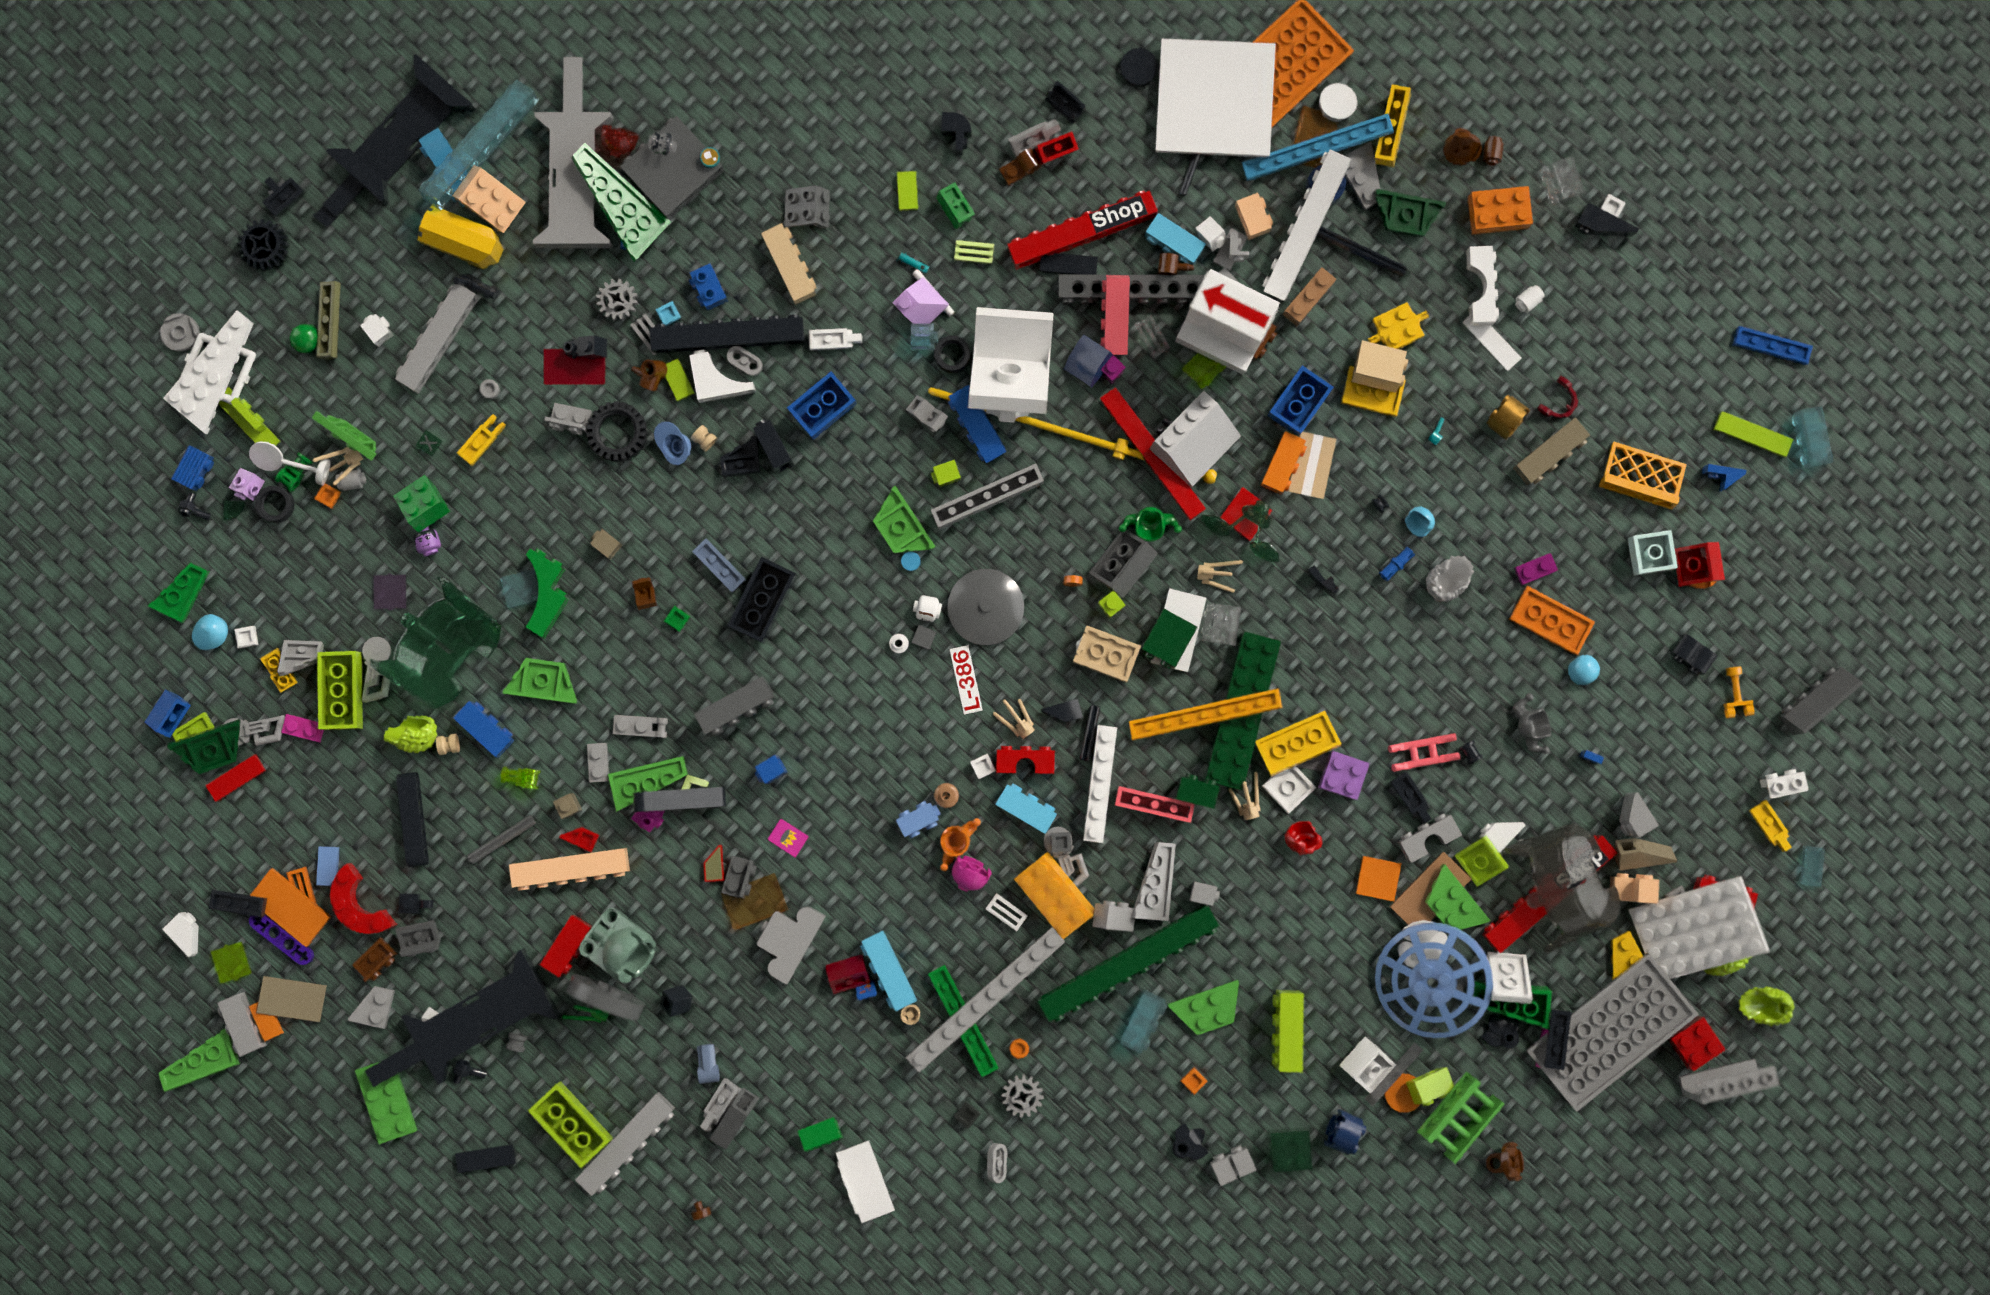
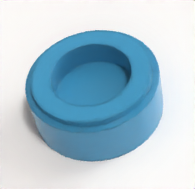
M907 552L901 559L902 566L907 571H915L921 563L919 555L915 552Z

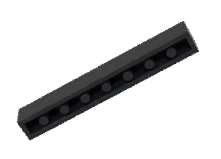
M793 314L788 315V318L770 316L769 319L761 320L760 317L749 318L750 321H742L740 318L731 319V322L712 320V323L706 324L703 321H694L692 325H685L683 322L674 323L673 326L655 324L654 327H650L651 351L653 353L726 349L733 346L755 347L805 343L803 317Z

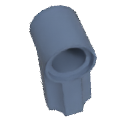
M714 1044L697 1046L699 1084L719 1082V1067L716 1064Z

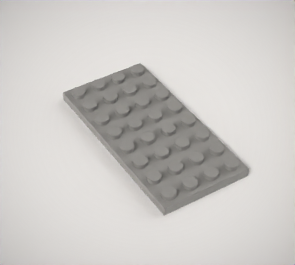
M1647 953L1572 1013L1565 1070L1544 1067L1548 1032L1527 1048L1526 1051L1577 1112L1699 1014L1650 954Z

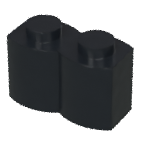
M1683 634L1670 652L1675 662L1681 665L1683 663L1689 667L1688 670L1696 676L1705 675L1718 657L1713 651L1688 634Z

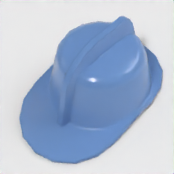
M662 422L656 426L654 439L668 462L673 465L684 463L691 451L689 438L682 434L673 423Z

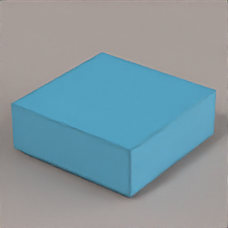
M673 301L656 309L660 320L666 326L682 319Z

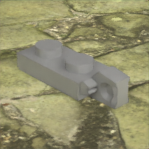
M1056 120L1045 121L1008 140L1015 157H1017L1024 150L1029 148L1033 150L1036 145L1049 141L1053 137L1052 134L1061 131Z
M724 1078L704 1109L705 1119L700 1127L705 1131L711 1132L715 1125L718 1126L742 1089L729 1079Z

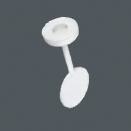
M262 441L253 444L249 451L252 462L258 468L265 471L277 470L282 464L316 472L315 481L318 485L322 486L326 483L329 475L330 460L328 459L321 460L317 468L283 459V454L275 445Z

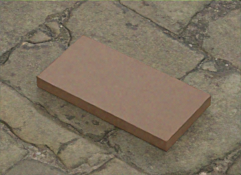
M1442 852L1389 906L1407 925L1421 920L1431 921L1436 916L1425 903L1428 893L1432 890V884L1437 879L1442 864L1449 868L1463 887L1471 880L1445 852Z

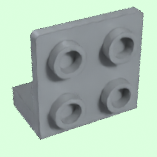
M554 403L551 418L545 417L544 421L553 430L563 432L564 429H567L572 434L582 436V433H588L586 427L589 425L588 419L592 417L593 411Z

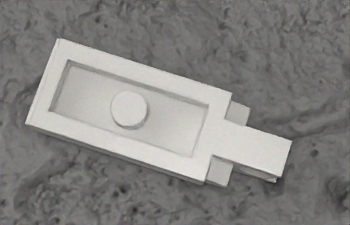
M847 328L809 330L810 350L852 348L853 344L862 343V334H852V330H847Z

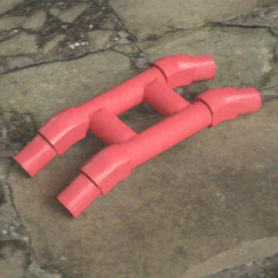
M1456 734L1389 745V753L1409 750L1411 761L1393 764L1392 771L1396 772L1460 760L1459 752L1438 756L1436 744L1456 741ZM1428 746L1430 757L1419 759L1417 748Z

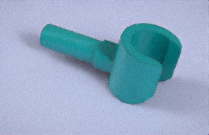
M1442 417L1429 437V440L1435 445L1443 438L1439 434L1445 420Z

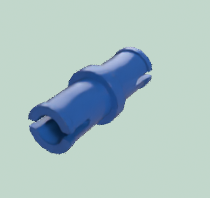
M1406 547L1396 558L1393 557L1379 574L1385 581H1389L1398 570L1401 571L1404 568L1403 566L1415 554L1409 547Z

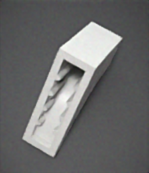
M698 350L693 355H689L699 403L756 393L753 382H737L723 376L713 365L709 352Z

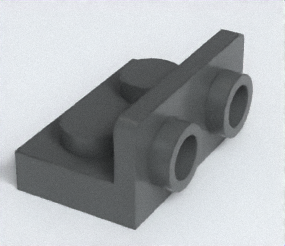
M732 856L721 893L745 899V895L749 896L752 886L749 884L751 877L755 876L757 866H754L755 862Z

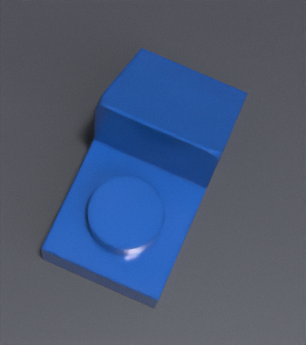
M1708 464L1703 466L1702 474L1708 475V478L1720 479L1721 477L1719 492H1721L1744 476L1746 470Z

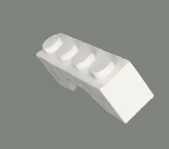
M1493 246L1469 247L1466 251L1467 270L1477 274L1483 284L1481 298L1469 306L1470 326L1493 325L1496 319L1499 318V310L1495 306V301L1498 300V290L1495 289L1494 284L1497 281V271L1494 270L1496 252H1493Z

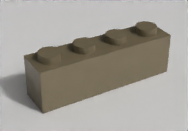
M1575 417L1514 466L1513 469L1527 485L1532 482L1535 485L1544 478L1542 476L1544 472L1548 471L1550 473L1558 467L1557 462L1560 459L1565 461L1573 454L1571 450L1575 447L1579 449L1588 442L1586 438L1590 434Z

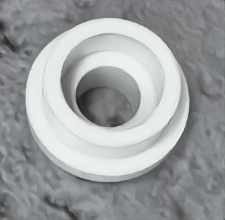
M896 634L891 637L889 645L895 653H903L907 650L909 643L904 635ZM897 640H901L903 642L901 647H897L895 645V642Z

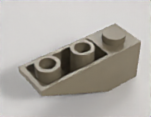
M1637 838L1615 841V851L1617 854L1614 858L1619 871L1677 862L1671 846Z

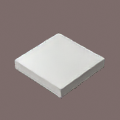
M1296 766L1270 777L1262 785L1287 814L1316 789Z

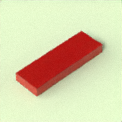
M254 754L205 786L215 802H218L264 773L266 769L258 756Z

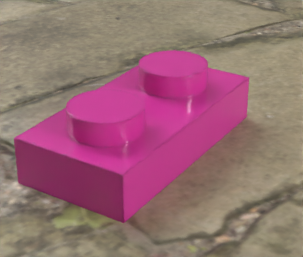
M286 714L281 733L321 742L324 730L318 729L317 721Z

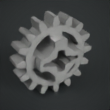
M611 279L610 285L605 282V288H599L601 295H596L597 299L600 300L597 302V306L602 307L600 312H606V318L612 315L614 321H616L617 317H620L623 321L624 315L630 318L629 312L636 311L633 305H638V302L634 300L638 297L637 293H633L635 288L633 286L629 287V282L627 281L623 284L621 279L617 283ZM627 292L630 297L629 302L626 300ZM605 298L609 300L608 307H606ZM613 298H620L622 302H615Z
M1023 1074L1022 1079H1019L1015 1075V1081L1009 1079L1010 1085H1004L1003 1087L1007 1092L1002 1093V1096L1006 1097L1002 1102L1003 1104H1008L1007 1111L1013 1109L1014 1116L1019 1112L1021 1118L1024 1113H1027L1029 1117L1031 1110L1036 1113V1106H1042L1039 1099H1044V1096L1039 1093L1043 1089L1037 1088L1039 1082L1033 1083L1032 1076L1026 1079L1025 1074ZM1022 1083L1029 1084L1033 1088L1028 1089ZM1016 1086L1015 1094L1009 1096L1011 1089ZM1021 1091L1024 1094H1028L1026 1100L1022 1101V1098H1018ZM1036 1096L1034 1103L1030 1106V1099ZM1018 1103L1022 1105L1023 1109L1017 1108L1013 1104Z

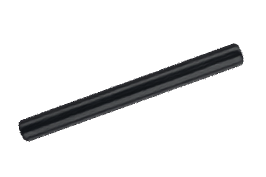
M1320 226L1317 237L1399 276L1405 275L1407 266Z

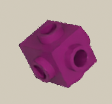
M665 811L635 812L631 819L641 829L650 833L654 827L658 829L664 821L662 816Z

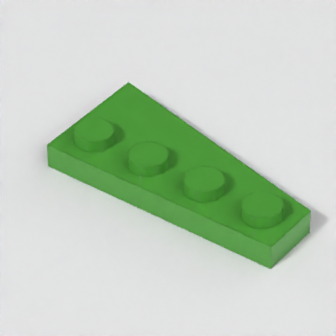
M684 756L608 774L616 812L633 804L634 792L658 791L687 776L688 772Z
M225 1028L216 1036L205 1041L203 1045L193 1049L188 1055L177 1060L159 1073L164 1092L240 1064L232 1046V1037L227 1034Z

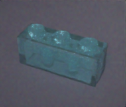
M1822 406L1799 410L1793 413L1792 421L1798 433L1796 440L1802 452L1800 459L1805 469L1833 463Z
M1143 989L1119 1041L1120 1044L1139 1053H1142L1143 1049L1147 1050L1151 1041L1148 1038L1151 1032L1155 1033L1159 1024L1157 1018L1159 1014L1163 1015L1166 1010V1000Z

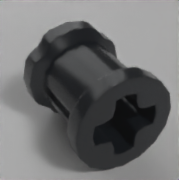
M1474 740L1459 747V750L1465 754L1468 765L1483 757L1475 747Z

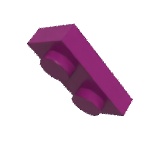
M1551 553L1514 568L1521 585L1558 571Z

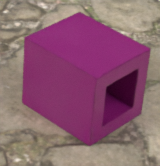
M1112 354V357L1101 369L1103 372L1102 376L1112 384L1125 371L1126 367Z

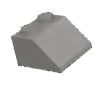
M1638 792L1625 794L1619 819L1622 825L1620 828L1625 836L1640 838L1659 826Z

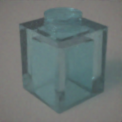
M911 324V350H934V343H938V331H934V324Z

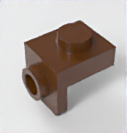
M639 578L632 581L638 610L657 606L655 589L651 578Z

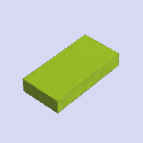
M916 171L897 172L899 211L918 210Z
M679 359L666 364L667 374L665 377L676 400L681 401L695 394Z

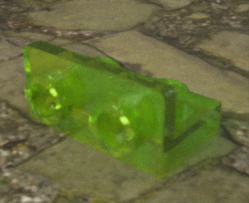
M1197 353L1182 370L1197 383L1200 389H1204L1226 366Z

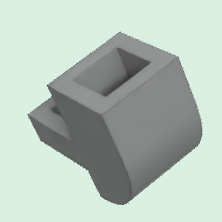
M918 395L906 408L909 414L932 432H937L938 429L942 428L945 420L948 418L945 413L934 408L926 399Z

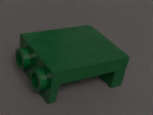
M1164 608L1141 649L1144 651L1143 655L1151 660L1154 658L1160 660V665L1167 669L1171 667L1176 668L1198 627Z

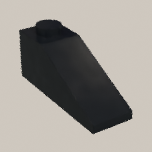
M1589 202L1584 206L1574 225L1584 235L1634 236L1639 231L1638 227Z

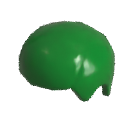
M301 324L293 328L289 337L292 348L299 353H310L317 348L318 329L315 326Z

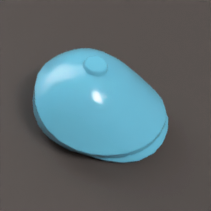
M213 614L203 616L198 620L192 632L194 644L201 650L219 647L227 638V624L219 616Z

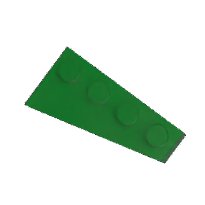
M1474 981L1472 996L1484 1000L1486 982ZM1531 985V1003L1492 1000L1491 996L1487 1010L1549 1029L1552 991L1547 986Z

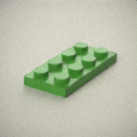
M374 1063L357 1069L355 1072L378 1143L381 1144L418 1130L399 1073L373 1087L365 1070L377 1064Z

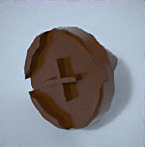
M1457 128L1454 134L1444 141L1443 154L1448 162L1455 165H1467V162L1471 161L1472 163L1476 161L1482 151L1479 138L1464 128Z
M1515 1142L1504 1143L1501 1153H1494L1487 1157V1169L1492 1173H1504L1511 1182L1521 1180L1522 1176H1520V1173H1523L1524 1160L1522 1152L1516 1148L1518 1145ZM1494 1158L1500 1160V1167L1498 1169L1493 1166Z

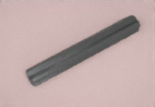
M531 815L524 818L468 854V860L472 864L481 860L535 825V819Z

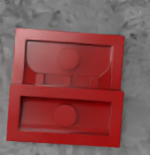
M1242 487L1220 519L1234 528V531L1245 539L1251 541L1272 510Z

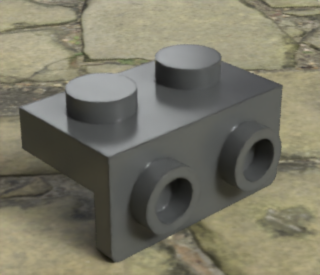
M435 920L396 928V935L401 947V957H413L419 953H432L439 949L441 939Z

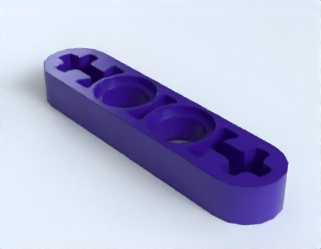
M265 914L261 919L264 924L270 922V925L266 928L262 924L256 925V916H250V926L300 965H306L313 961L314 952L312 949L302 945ZM272 927H276L279 930V935L276 938H272L269 934V930ZM287 939H291L294 942V947L291 950L286 949L284 946V942ZM297 949L301 953L307 952L308 954L306 956L308 957V960H301L302 955L298 952L293 954V952H295Z

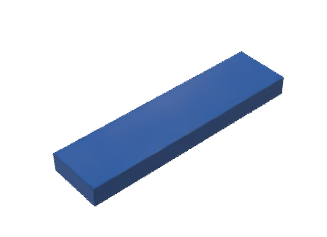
M1742 326L1737 327L1733 341L1734 346L1804 365L1809 363L1813 347L1812 345Z

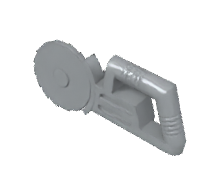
M372 637L364 643L362 648V654L366 660L364 663L368 665L362 702L364 703L388 697L392 674L381 671L382 667L389 664L387 661L391 655L389 643L384 638ZM380 675H382L381 691L368 694L369 688L379 685Z
M285 715L254 722L240 719L238 746L244 744V742L248 743L252 735H254L256 746L280 741ZM231 718L225 721L224 724L238 720V718ZM277 721L273 735L260 737L259 733L269 731L271 722Z
M1053 827L1044 836V846L1048 852L1053 854L1054 858L1058 859L1060 867L1068 877L1075 871L1072 861L1076 860L1080 875L1073 883L1078 888L1089 877L1082 853L1071 857L1069 855L1070 852L1052 853L1051 833L1069 832L1063 827ZM1071 836V849L1073 850L1074 845H1072V836Z

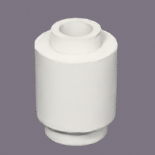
M1537 285L1530 286L1516 298L1517 303L1515 305L1521 312L1528 313L1542 302V298L1545 295Z

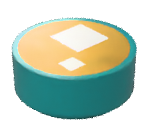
M709 147L701 152L700 159L704 166L713 168L719 164L720 155L716 149Z

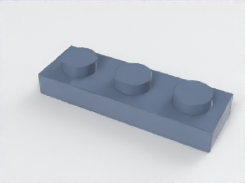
M707 539L692 551L732 593L746 581Z

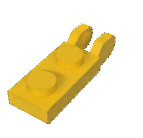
M494 414L483 425L481 424L457 452L471 466L477 462L496 440V436L506 427V424L501 422L492 433L488 430L496 421L497 417Z

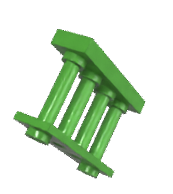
M1468 1072L1461 1077L1417 1131L1431 1144L1436 1140L1447 1149L1444 1155L1455 1164L1462 1158L1463 1154L1504 1105L1493 1094L1489 1098L1478 1089L1481 1083ZM1472 1094L1484 1104L1477 1113L1465 1104ZM1459 1110L1471 1118V1121L1465 1128L1453 1119ZM1447 1124L1459 1134L1453 1143L1440 1134Z

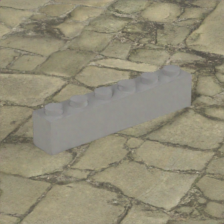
M455 284L448 289V296L444 302L439 303L434 318L429 319L426 325L427 329L418 336L416 340L417 345L408 352L406 362L396 371L395 379L418 394L479 299L475 293L462 285Z
M1034 464L931 509V513L940 530L1044 484V480L1037 464Z
M658 1092L575 1180L591 1196L596 1192L600 1194L607 1187L605 1182L609 1178L613 1180L620 1173L618 1168L622 1164L626 1166L634 1158L632 1153L636 1149L640 1152L647 1144L645 1140L649 1135L654 1137L661 1129L659 1125L663 1121L667 1123L674 1116L672 1111L675 1107Z

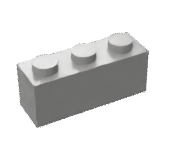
M245 992L218 1002V1013L225 1020V1030L232 1037L234 1042L232 1043L233 1049L236 1054H239V1057L267 1046L249 1009L250 1004Z

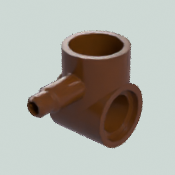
M1160 253L1158 274L1177 275L1179 271H1193L1194 265L1178 263L1179 255Z
M645 360L641 368L633 366L631 371L641 377L639 381L641 387L657 391L660 380L667 374V365L659 360Z

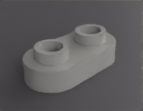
M733 346L728 350L727 359L733 366L750 376H757L761 373L763 364L758 357L739 346ZM740 354L741 357L740 359L735 360L734 355ZM756 364L757 367L756 369L751 370L750 365Z
M993 1143L988 1150L987 1177L991 1182L1001 1183L1006 1177L1007 1149L1003 1144Z

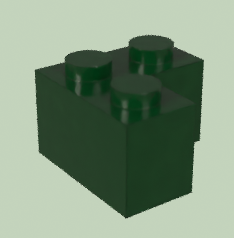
M1188 773L1185 776H1181L1176 795L1177 800L1215 808L1220 788L1219 785H1216L1217 781L1205 778V782L1197 780L1198 776Z

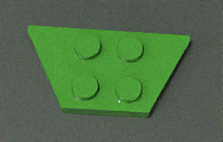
M317 411L314 413L312 418L331 431L330 434L339 440L342 439L347 443L346 446L354 451L357 450L371 461L376 456V442L346 420L330 415L324 417Z
M894 486L873 520L893 553L936 548L897 487Z
M525 658L519 670L513 675L512 680L503 690V694L577 704V698L566 665L560 662Z
M1442 864L1440 866V873L1432 884V890L1428 893L1425 903L1441 923L1461 930L1491 921L1449 868Z
M1234 980L1168 1003V1007L1197 1035L1234 1023L1239 981Z

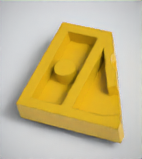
M1626 931L1611 939L1612 981L1643 957L1630 931Z

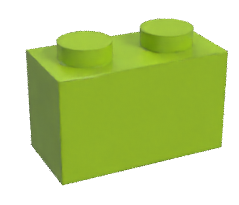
M1447 1067L1436 1068L1406 1082L1414 1104H1422L1423 1106L1434 1103L1433 1100L1436 1098H1445L1454 1087Z

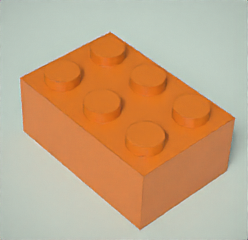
M1529 186L1474 191L1468 196L1472 234L1528 229L1533 224Z

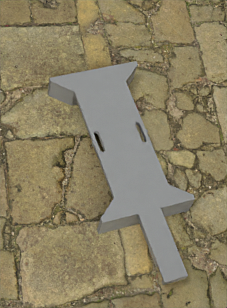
M564 57L563 112H534L537 121L550 132L548 177L549 226L533 239V244L536 248H612L610 240L594 227V195L571 159L573 154L584 143L595 151V135L600 134L614 120L611 112H583L582 57ZM554 169L556 170V186H555V187H553V170H554Z

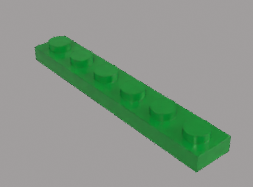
M943 965L929 972L928 975L951 1017L965 1002L947 967ZM974 1023L960 1037L981 1077H984L999 1069L976 1023Z

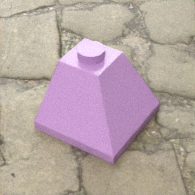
M924 277L908 287L892 302L921 331L949 306L946 300Z

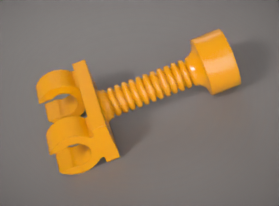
M1741 666L1726 668V675L1730 676L1732 680L1734 702L1723 703L1726 718H1735L1734 706L1743 705L1745 716H1751L1755 713L1753 700L1742 701L1741 690H1739V675L1742 674Z

